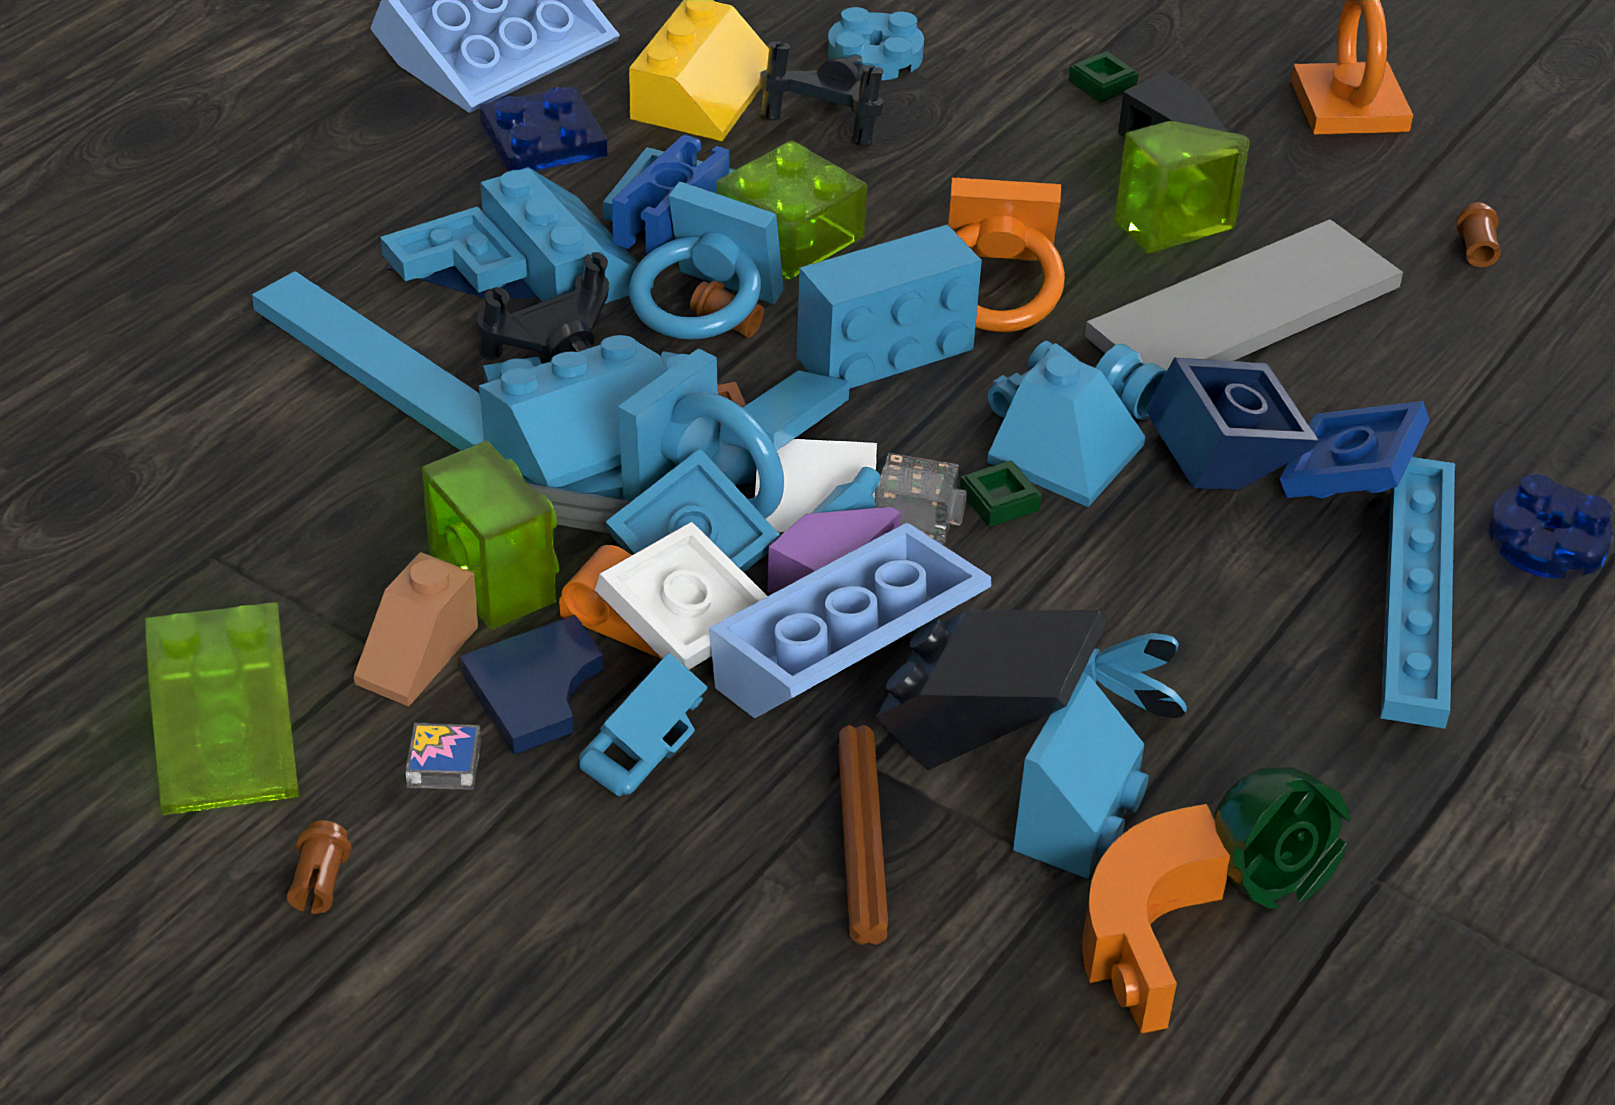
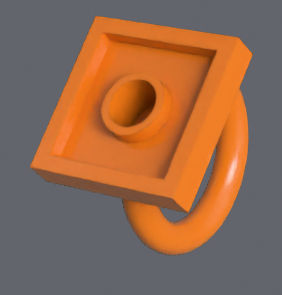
M1345 0L1338 24L1337 63L1293 65L1291 83L1313 134L1410 132L1413 113L1389 63L1386 62L1387 30L1380 0ZM1361 12L1363 13L1366 28V62H1357L1356 56L1357 31Z
M952 177L947 225L978 257L1039 261L1043 271L1041 289L1036 297L1026 305L1005 311L991 310L977 305L975 328L991 332L1022 330L1043 320L1058 303L1065 282L1063 262L1054 246L1061 203V184Z

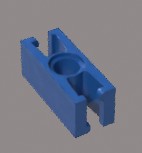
M685 134L682 135L612 199L613 244L629 249L636 242L635 235L644 228L646 232V255L662 244L675 240L669 194L680 181L725 197L729 195V150L716 146L712 149V155L697 166V153L701 150V142L697 138Z

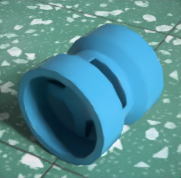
M1125 344L1115 345L1100 359L1096 369L1102 371L1130 415L1139 420L1147 419L1149 415L1145 409L1167 370L1153 362L1145 364L1142 362L1140 353Z

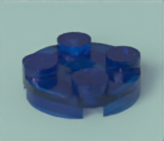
M1529 474L1521 478L1519 486L1509 488L1499 496L1491 516L1489 534L1491 540L1496 535V538L1502 543L1500 554L1512 565L1528 573L1546 578H1565L1567 570H1577L1585 567L1583 575L1599 569L1606 561L1614 537V527L1611 522L1613 508L1606 499L1600 496L1587 495L1574 488L1556 484L1545 475ZM1543 527H1550L1556 530L1553 533L1543 529Z

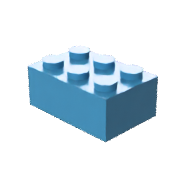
M944 225L801 267L799 274L796 358L809 373L850 381V389L973 350L982 260L948 225Z

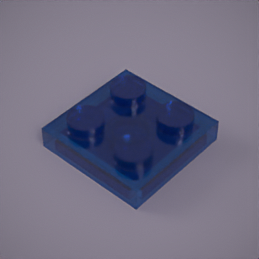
M555 87L543 93L522 97L507 96L496 102L479 105L480 122L508 171L525 168L536 171L608 156L607 138L576 87Z

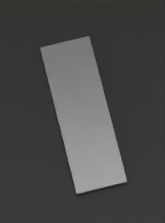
M1329 219L1087 321L1085 337L1104 353L1115 345L1125 344L1140 353L1142 362L1145 364L1153 362L1168 370L1174 357L1234 361L1399 288L1403 272Z

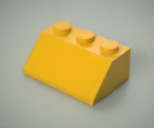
M683 0L629 68L630 119L723 141L761 89L759 87L760 73L767 69L769 48L732 5L715 2L714 0Z

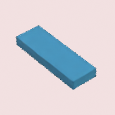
M798 370L743 408L762 426L778 451L848 401L850 381ZM721 423L720 442L747 449L740 438Z

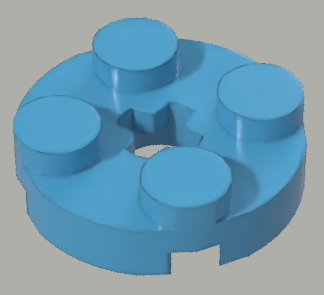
M859 7L847 8L842 11L841 20L835 23L828 33L827 54L829 60L833 58L847 59L853 54H858L862 56V64L875 66L874 71L877 67L883 69L881 80L898 78L899 69L906 68L911 65L912 72L920 66L923 60L924 36L917 28V18L908 12L887 14L868 12Z

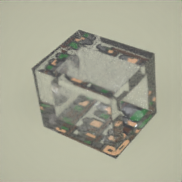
M888 453L876 491L877 506L875 508L892 507L900 511V526L908 522L945 546L950 525L961 526L965 510L967 491L957 489L959 464Z

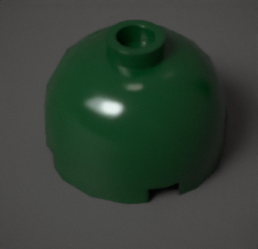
M1293 767L1260 768L1243 776L1226 792L1213 817L1216 832L1224 848L1230 854L1227 879L1247 897L1269 909L1281 908L1274 900L1294 891L1299 903L1310 898L1331 878L1345 854L1347 842L1341 839L1339 834L1342 827L1341 817L1350 822V811L1341 794L1315 777Z

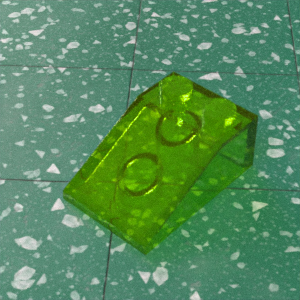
M278 602L145 618L147 667L162 815L299 797L286 658Z

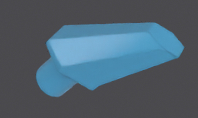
M862 467L852 482L836 486L832 493L812 513L875 508L877 505L873 493L882 481L880 474L871 467Z

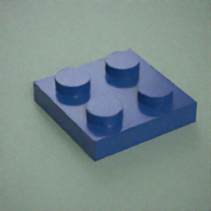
M1423 401L1314 414L1309 426L1319 441L1314 449L1289 462L1280 477L1287 498L1303 496L1325 498L1335 493L1363 490L1370 493H1378L1392 487H1398L1430 421Z

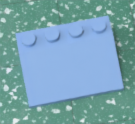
M381 0L370 27L400 67L469 113L616 42L620 36L592 0Z

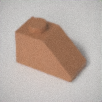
M420 552L384 591L354 673L355 685L409 707L478 628L474 573Z

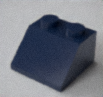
M1174 357L1145 409L1160 433L1162 440L1168 446L1193 488L1241 490L1314 449L1319 441L1269 365L1265 363Z

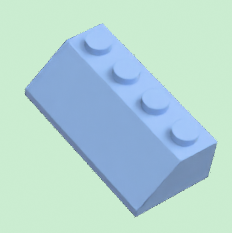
M907 522L709 627L715 688L753 718H757L990 588L991 576Z

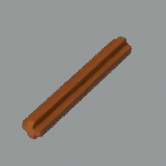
M847 725L839 732L838 748L850 937L855 943L863 945L870 942L878 945L887 938L888 912L874 732L866 725L857 728Z

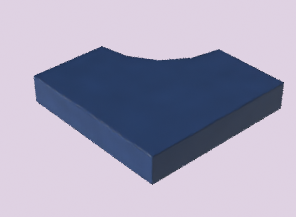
M576 615L459 656L462 675L514 755L574 733L573 715L569 707L571 696L583 681L604 670L603 653Z

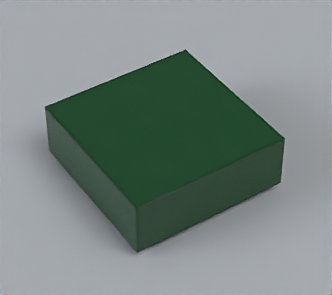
M1105 51L1071 65L1068 81L1099 102H1103L1136 86L1139 73Z
M1012 460L961 476L959 492L988 527L1040 511L1041 493Z

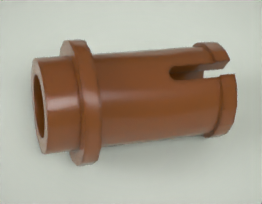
M1480 202L1471 203L1463 208L1456 220V228L1460 236L1464 238L1468 262L1476 267H1487L1498 261L1501 256L1496 235L1499 218L1494 209Z
M704 281L695 289L691 298L690 309L697 314V317L709 315L727 306L736 295L726 291L724 285L719 281L711 283ZM756 304L752 312L732 329L740 332L747 338L754 336L762 323L764 307Z
M325 820L314 821L308 825L306 830L300 832L296 840V849L300 856L292 885L287 892V901L299 911L304 912L311 888H315V898L311 909L312 914L324 913L332 906L333 892L340 865L348 860L352 851L351 843L347 839V831L339 824Z

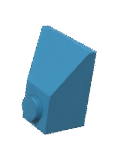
M1050 350L1021 380L990 448L987 463L997 465L1012 460L1030 482L1089 507L1144 446L1145 435L1101 370L1079 362L1073 357Z

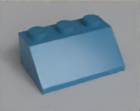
M530 168L508 171L502 176L480 182L482 212L526 258L527 277L522 279L542 302L574 291L575 280L579 274L583 273L584 258L587 254L592 258V252H599L606 256L608 260L605 277L609 281V292L605 303L629 296L631 276L639 263L625 248L613 244V235L577 196Z
M617 335L605 338L601 345L580 352L557 354L550 362L530 369L509 370L503 373L500 379L479 385L485 449L537 485L560 488L620 466L621 454L617 407L665 373L667 369L659 354L635 341L632 337Z

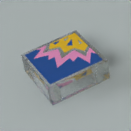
M414 723L405 771L407 787L474 790L481 746L480 725Z

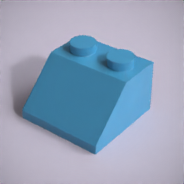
M1082 673L1067 706L1049 716L1025 758L1013 851L1087 879L1090 878L1101 855H1104L1111 844L1122 835L1125 825V819H1122L1125 810L1136 812L1139 808L1149 779L1148 774L1140 772L1144 743L1088 674Z

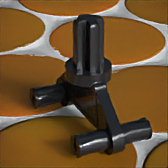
M777 41L769 43L767 69L761 71L759 87L764 89L760 117L765 119L769 115L768 120L781 119L783 93L791 91L822 99L832 104L851 107V111L856 114L851 140L854 143H858L861 139V145L873 143L875 118L882 114L884 103L883 99L879 97L883 74L882 68L877 67L874 71L875 66L862 64V56L853 54L847 59L833 58L828 60L818 70L787 71L790 45L787 43L782 45V42Z
M592 252V258L587 254L584 258L583 273L579 274L575 280L574 291L511 314L507 311L510 297L508 292L498 287L493 288V293L490 289L487 290L485 293V308L478 313L476 331L481 337V344L479 345L480 355L487 360H495V355L500 358L503 354L502 346L505 344L546 354L551 361L555 355L560 353L580 352L592 348L595 340L592 329L599 319V314L608 298L609 281L605 277L608 266L607 257L599 252Z

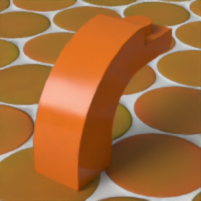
M1207 804L1165 812L1133 826L1111 844L1098 863L1092 878L1082 938V956L1089 983L1112 979L1114 994L1119 1005L1123 1008H1130L1141 1034L1168 1028L1177 985L1150 924L1169 911L1223 899L1230 854L1224 848L1216 832L1215 820Z

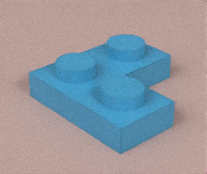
M478 206L380 237L382 255L404 281L425 278L436 271L455 266L479 293L495 287L500 288L506 283L527 277L526 258Z

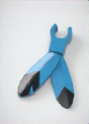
M1150 633L1123 641L1104 649L1102 652H1100V649L1094 648L1083 673L1090 675L1095 683L1098 680L1104 687L1159 716L1181 718L1187 711L1185 702L1174 690L1141 673L1164 665L1171 660L1179 646L1178 641L1174 637Z

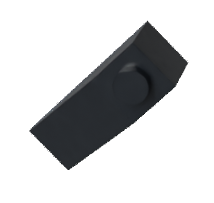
M1165 71L1123 91L1118 129L1119 135L1227 201L1236 197L1243 154L1200 91Z

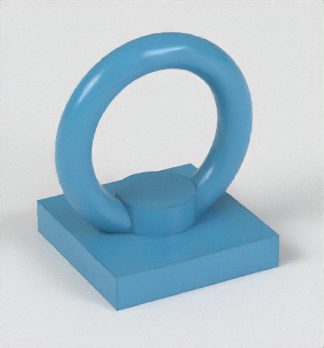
M679 181L669 194L675 240L655 248L637 265L630 280L629 298L638 318L654 331L677 339H704L720 335L736 327L752 312L758 299L774 304L783 292L777 218L775 213ZM678 262L680 272L708 282L719 281L725 288L737 291V294L727 306L717 312L699 317H681L667 313L658 307L652 299L651 287L654 279L662 270Z
M698 348L617 407L623 500L633 501L699 448L709 458L720 451V422L740 438L756 464L760 488L754 498L747 500L765 519L771 516L780 505L784 492V473L777 450L768 434L751 414L737 403L718 395L717 357Z

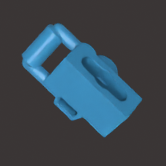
M669 652L599 729L601 730L600 733L581 752L579 756L580 769L617 796L631 794L664 757L670 758L693 734L695 729L685 713L688 709L693 711L703 700L701 695L708 687ZM674 727L682 735L670 747L662 738ZM613 742L636 762L630 771L604 754L605 750Z

